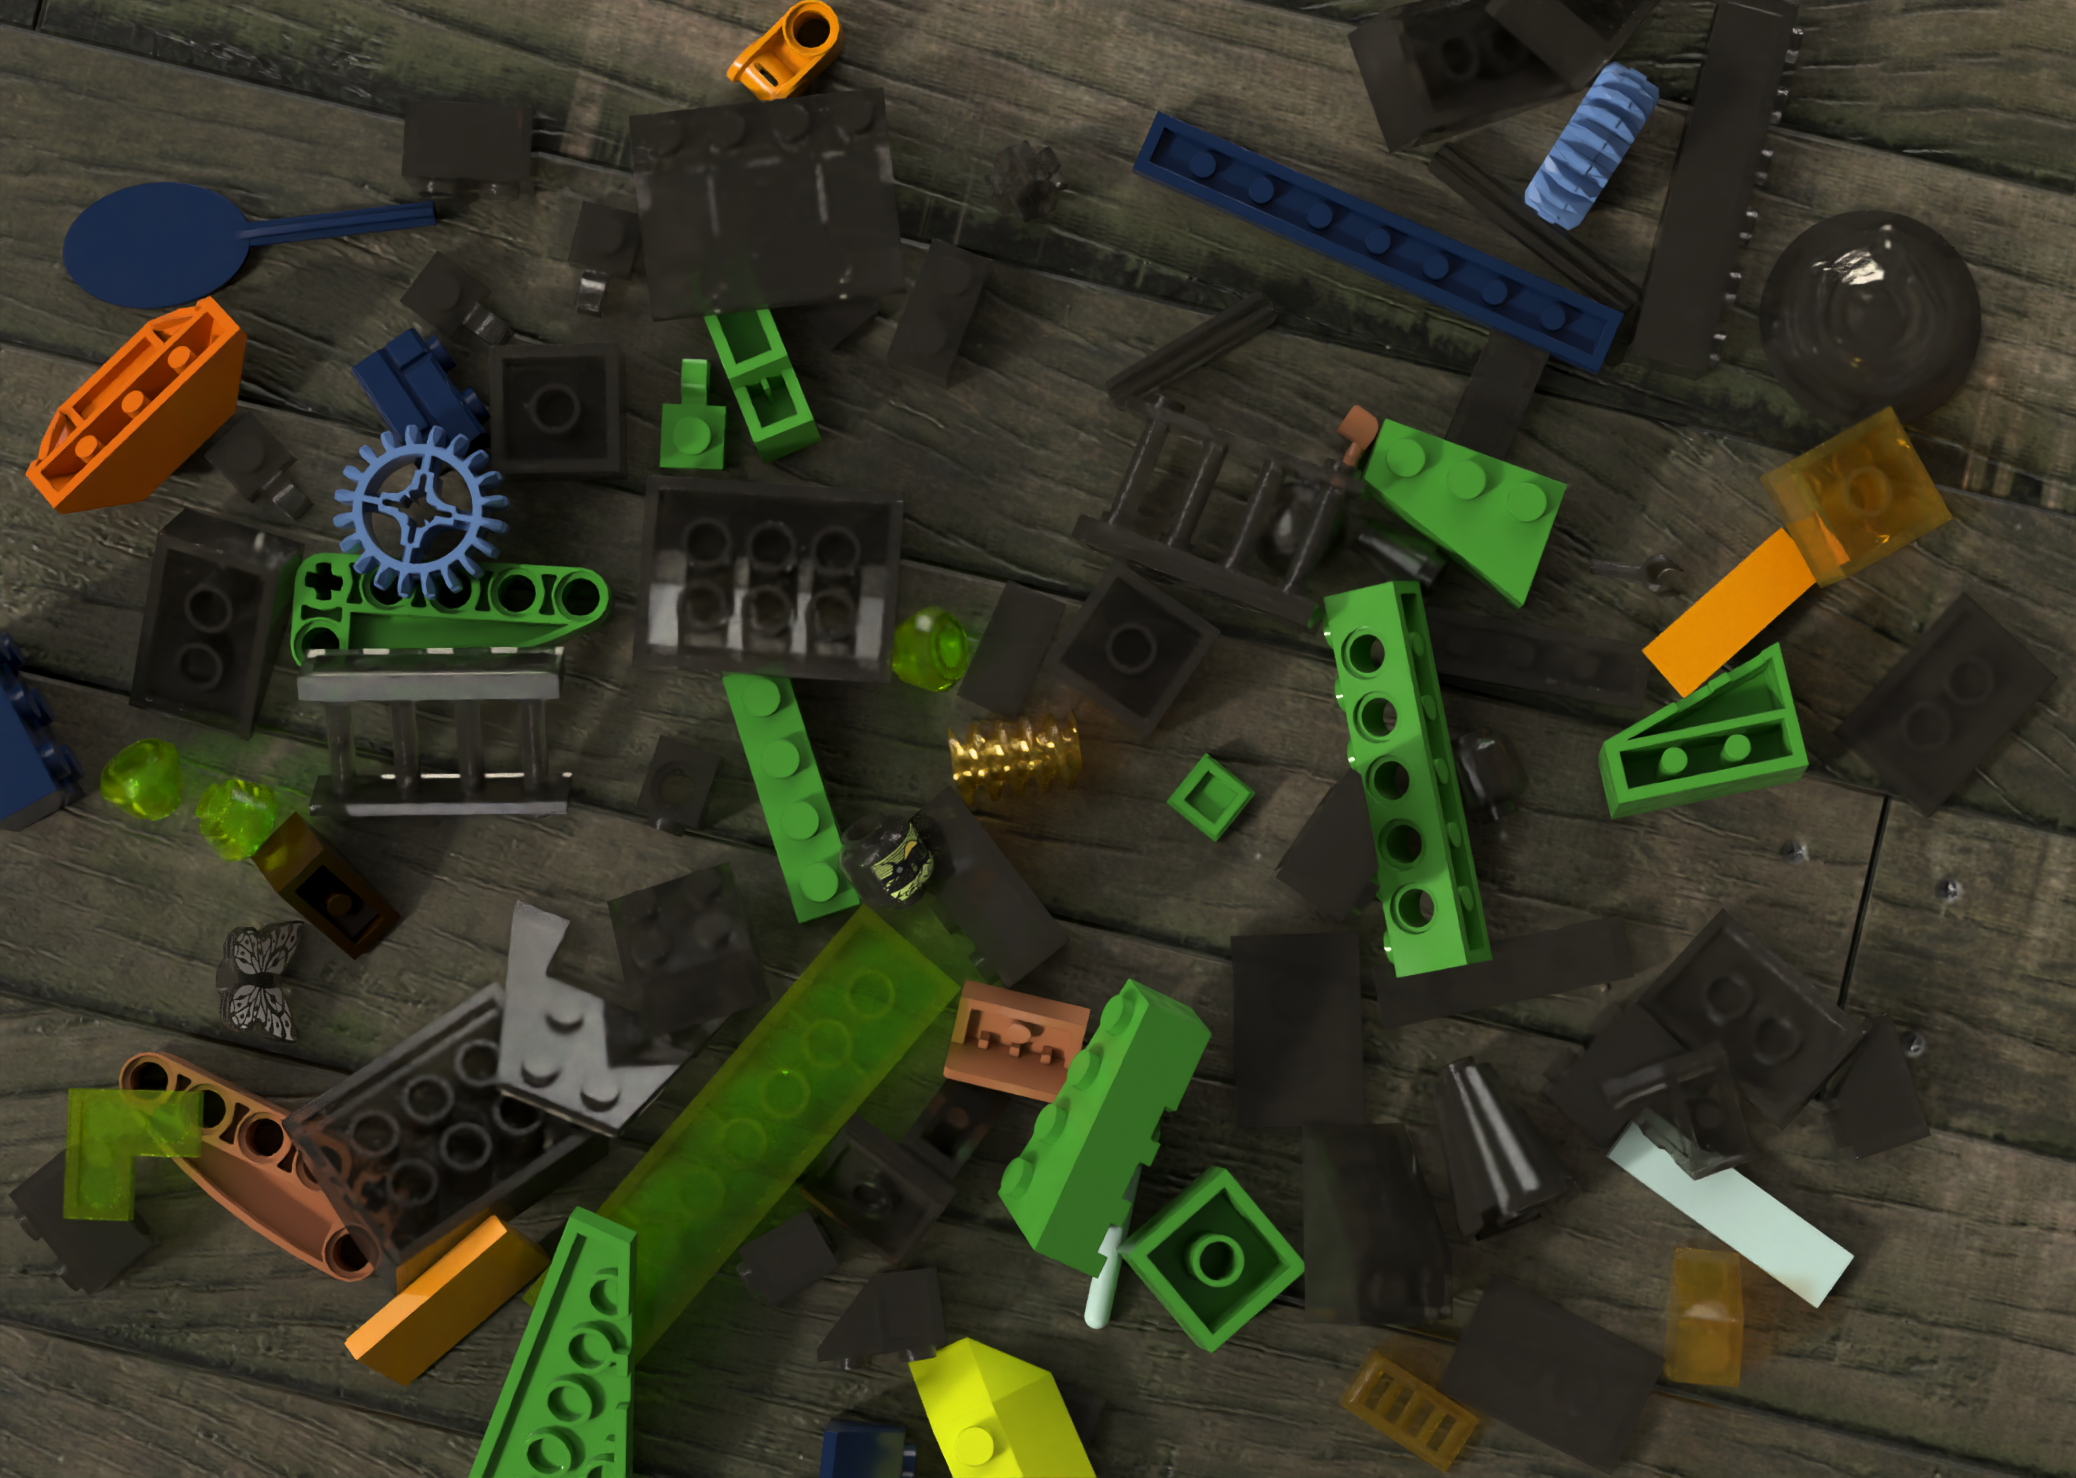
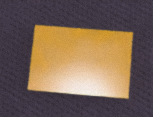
M491 1215L348 1337L344 1344L358 1362L407 1387L546 1268L552 1260L538 1243L496 1215Z

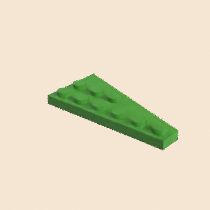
M576 1206L571 1213L468 1478H632L637 1274L636 1231L579 1206Z

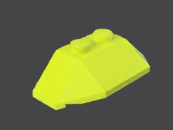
M964 1337L908 1362L931 1428L953 1478H1097L1050 1371L987 1346L970 1337Z

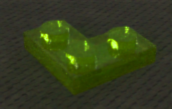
M69 1088L63 1219L134 1220L136 1156L201 1157L204 1091Z

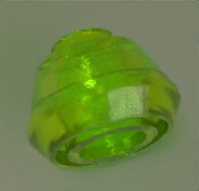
M927 606L898 624L888 641L886 650L887 660L891 669L903 682L936 693L950 691L962 678L968 664V642L964 629L956 617L939 606Z
M156 738L140 740L121 750L106 764L101 773L100 794L105 801L134 819L148 818L151 821L162 819L171 814L181 802L180 795L185 788L177 748L171 742Z
M228 779L220 786L213 783L205 790L196 806L195 816L200 819V834L221 860L231 863L247 860L260 848L274 825L279 804L273 788L267 784Z

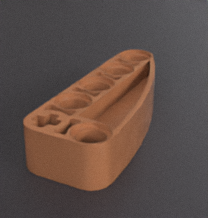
M164 1051L139 1053L128 1059L122 1067L119 1076L120 1092L156 1142L214 1200L253 1230L290 1254L338 1280L346 1282L360 1281L380 1271L386 1263L416 1201L417 1185L410 1171L392 1160L174 1054ZM152 1062L163 1067L168 1076L167 1089L157 1099L148 1096L144 1092L140 1081L142 1071ZM209 1090L218 1093L223 1098L226 1106L223 1120L215 1127L204 1123L198 1115L197 1106L199 1099ZM266 1118L274 1120L283 1130V1144L278 1152L273 1155L264 1153L255 1142L254 1134L256 1127ZM323 1146L333 1149L341 1159L342 1168L340 1175L331 1183L320 1180L312 1169L313 1156ZM389 1177L395 1182L390 1191L399 1194L397 1203L391 1202L379 1208L374 1204L378 1195L370 1192L371 1184L386 1181ZM350 1233L361 1235L370 1245L371 1256L364 1268L358 1269L349 1266L341 1256L342 1241Z

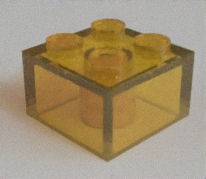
M1891 406L1855 423L1759 477L1820 589L1850 577L1953 519Z

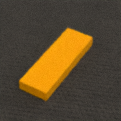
M1781 527L1641 651L1677 692L1685 698L1824 574Z

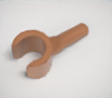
M1359 405L1353 406L1336 431L1352 442L1345 453L1331 490L1332 493L1346 497L1360 459H1362L1365 450L1379 430L1377 418Z

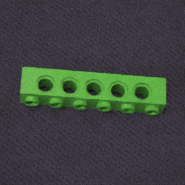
M1391 581L1323 597L1326 614L1323 617V631L1328 645L1334 650L1338 671L1335 681V693L1339 706L1346 712L1351 738L1347 744V756L1353 772L1358 775L1363 800L1359 808L1360 823L1364 833L1370 838L1375 862L1371 874L1372 885L1376 896L1382 901L1387 928L1384 932L1386 955L1395 966L1397 978L1493 960L1419 581ZM1377 638L1381 641L1385 651L1384 661L1379 669L1374 665L1371 658V648ZM1389 701L1393 704L1397 713V722L1392 731L1388 730L1383 720V711ZM1400 765L1407 770L1409 775V787L1404 795L1398 790L1395 782V774ZM1412 828L1418 832L1422 842L1421 852L1417 858L1411 854L1407 844L1408 834ZM1424 891L1429 894L1434 904V914L1430 922L1424 918L1420 911L1419 903Z

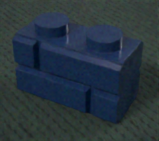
M414 327L408 329L387 343L384 348L377 350L350 370L402 446L406 445L405 430L407 425H416L419 428L423 444H427L432 427L435 425L441 426L446 431L445 449L448 448L451 441L458 434L466 436L470 443L464 458L492 439L482 425L490 420L492 416L471 386L460 393L447 373L457 365L435 334L424 340ZM422 462L414 463L417 469L420 470ZM442 464L440 475L451 467Z

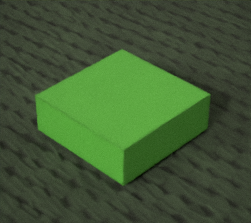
M1205 753L1167 800L1166 804L1216 843L1256 792L1209 754Z

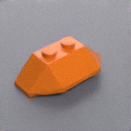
M211 296L197 301L196 306L180 308L148 321L57 409L41 441L38 458L31 461L25 475L61 515L144 501L236 412L247 334Z

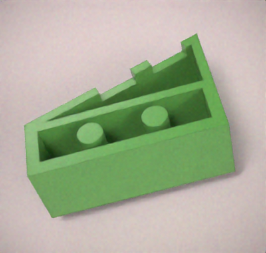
M1385 419L1377 434L1358 487L1419 536L1425 537L1450 557L1453 563L1467 574L1470 573L1498 595L1502 602L1516 611L1524 605L1567 484Z
M1779 642L1761 651L1760 655L1729 673L1721 674L1709 681L1708 685L1676 703L1673 702L1603 743L1597 760L1611 819L1800 780L1809 763Z

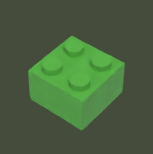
M1214 1165L1207 1168L1116 1248L1118 1253L1198 1347L1210 1353L1219 1348L1309 1268L1228 1170Z

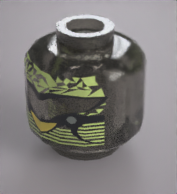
M874 812L858 819L844 832L841 838L842 847L838 854V866L862 902L874 909H885L893 906L896 910H903L914 905L924 896L927 890L925 883L929 880L934 869V859L907 819L900 815H885L882 812Z

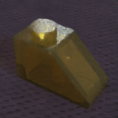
M1673 1247L1663 1375L1674 1382L1739 1387L1744 1330L1739 1253Z

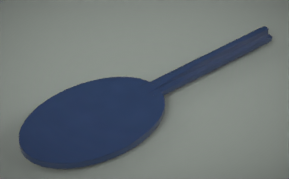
M177 182L147 183L111 193L85 209L72 223L66 234L63 244V260L67 272L75 283L97 299L125 308L165 309L195 302L224 287L243 268L250 254L251 247L436 226L438 217L435 210V202L426 201L248 222L236 205L224 196L207 188Z

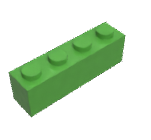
M784 658L722 677L798 923L802 925L863 906L787 662Z

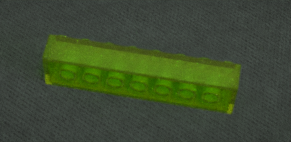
M865 903L859 907L595 1213L637 1232L635 1367L962 990V987ZM550 1266L522 1297L532 1308L535 1307Z

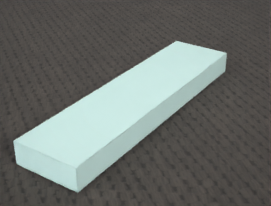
M1641 1105L1606 1154V1157L1815 1308L1820 1306L1854 1258V1255L1646 1105Z

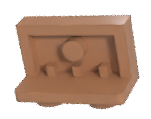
M965 979L943 1075L949 1079L1053 1103L1067 1080L1068 1069L1073 1058L1081 1051L1091 1009Z

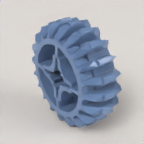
M1616 61L1603 68L1525 190V203L1538 211V216L1551 224L1555 222L1567 230L1579 226L1659 101V88L1647 81L1645 75L1632 67L1628 69Z
M407 425L405 430V446L400 447L395 436L390 431H386L381 434V442L387 452L380 457L367 445L360 448L359 453L361 457L370 463L364 473L354 466L347 465L343 474L351 481L358 483L356 490L353 492L346 489H338L335 492L334 498L342 504L353 506L352 512L340 513L334 516L333 521L337 528H355L356 530L355 533L345 537L340 542V547L345 553H355L365 549L353 566L358 573L364 575L380 565L374 578V586L381 590H386L398 575V595L402 598L410 599L415 591L417 580H421L424 596L432 600L438 597L439 578L443 577L448 588L452 592L458 593L463 590L462 581L457 574L458 570L464 567L476 579H480L485 574L483 568L473 560L479 551L489 558H498L500 550L492 543L485 541L488 532L496 535L508 534L509 526L501 520L491 519L490 515L491 512L508 509L510 501L506 496L502 495L488 496L487 492L499 487L504 482V479L498 471L478 475L490 460L489 455L482 449L472 453L464 460L470 443L466 436L458 434L451 441L448 448L445 449L446 431L441 426H433L429 432L427 444H423L419 428L416 425ZM422 462L421 469L415 470L411 484L404 491L399 493H377L384 481L395 471L406 465ZM442 464L457 470L464 478L472 497V512L460 510L458 507L444 502L442 497L443 480L439 478ZM426 497L428 504L444 516L451 518L435 516L430 523L424 519L426 526L417 528V522L399 508H395V506L409 509L413 502L420 506L418 499ZM372 513L382 514L387 518L399 521L401 526L400 544L404 546L401 561L391 558L379 544L373 529ZM445 531H467L461 543L448 555L436 561L422 563L423 554L429 553L430 545L438 534Z

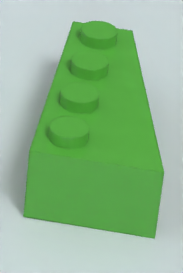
M1130 978L1120 994L1112 997L1106 1004L1101 1015L1100 1026L1086 1049L1078 1052L1073 1058L1068 1069L1066 1082L1053 1103L1048 1104L1042 1109L1037 1117L1033 1136L1020 1157L1013 1159L1009 1163L1002 1177L998 1195L1034 1251L1092 1277L1099 1278L1108 1258L1098 1253L1111 1223L1122 1228L1133 1203L1124 1199L1137 1166L1143 1164L1151 1166L1161 1145L1158 1143L1161 1130L1159 1119L1164 1110L1167 1112L1177 1110L1212 1035L1191 1007Z

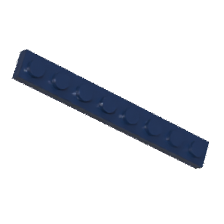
M1160 111L1156 114L1132 169V173L1594 375L1600 371L1624 316V313Z

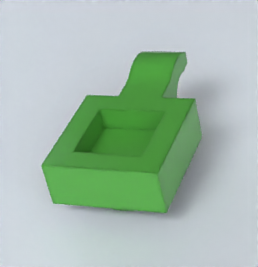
M682 359L681 404L662 403L659 466L662 469L725 471L728 408L726 406H709L711 363H708V360Z

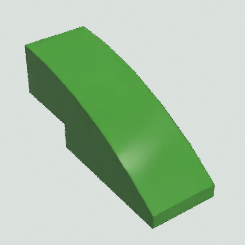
M746 251L687 274L763 464L821 442L822 438Z

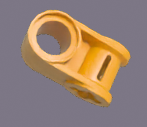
M804 0L798 2L764 36L754 41L737 57L728 69L726 76L733 83L741 81L766 107L764 114L770 121L778 119L802 97L809 85L841 53L844 44V34L838 17L832 8L822 1ZM816 19L830 25L829 37L819 47L809 48L798 43V31L806 22ZM760 71H765L778 86H773Z

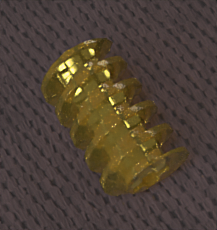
M1074 708L1069 710L1066 726L1062 729L1052 712L1043 714L1040 732H1035L1027 716H1020L1015 736L1009 735L1001 719L994 720L989 740L983 738L976 723L968 725L965 741L959 744L951 728L947 727L956 789H958L968 806L975 805L978 788L981 785L984 786L992 802L1000 801L1004 782L1008 781L1017 798L1026 797L1029 778L1035 779L1043 794H1049L1052 790L1055 774H1060L1068 790H1076L1079 773L1083 770Z

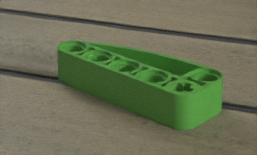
M320 553L305 559L297 570L294 585L290 644L292 656L300 667L309 673L327 679L379 680L427 677L469 671L505 663L564 644L605 624L613 614L615 599L609 584L593 570L579 567L475 561L485 572L480 579L470 575L464 567L457 571L458 575L468 577L472 587L469 600L459 608L451 609L443 604L441 600V589L445 583L443 577L438 579L439 593L437 599H427L422 591L421 580H417L415 591L410 599L403 598L396 604L386 605L380 601L378 588L374 586V578L380 565L371 572L361 575L353 567L361 555ZM391 557L398 561L402 560V557ZM423 558L422 563H429L438 559ZM331 569L333 575L343 580L340 591L331 590L332 599L327 600L325 594L315 589L317 578L327 579L326 570ZM520 579L532 581L536 591L533 604L522 612L509 611L504 602V594L507 587L512 582ZM581 583L596 585L600 595L596 609L584 616L571 614L568 609L567 599L573 587ZM325 631H332L339 639L340 647L338 654L331 662L317 665L310 655L311 642L316 635Z

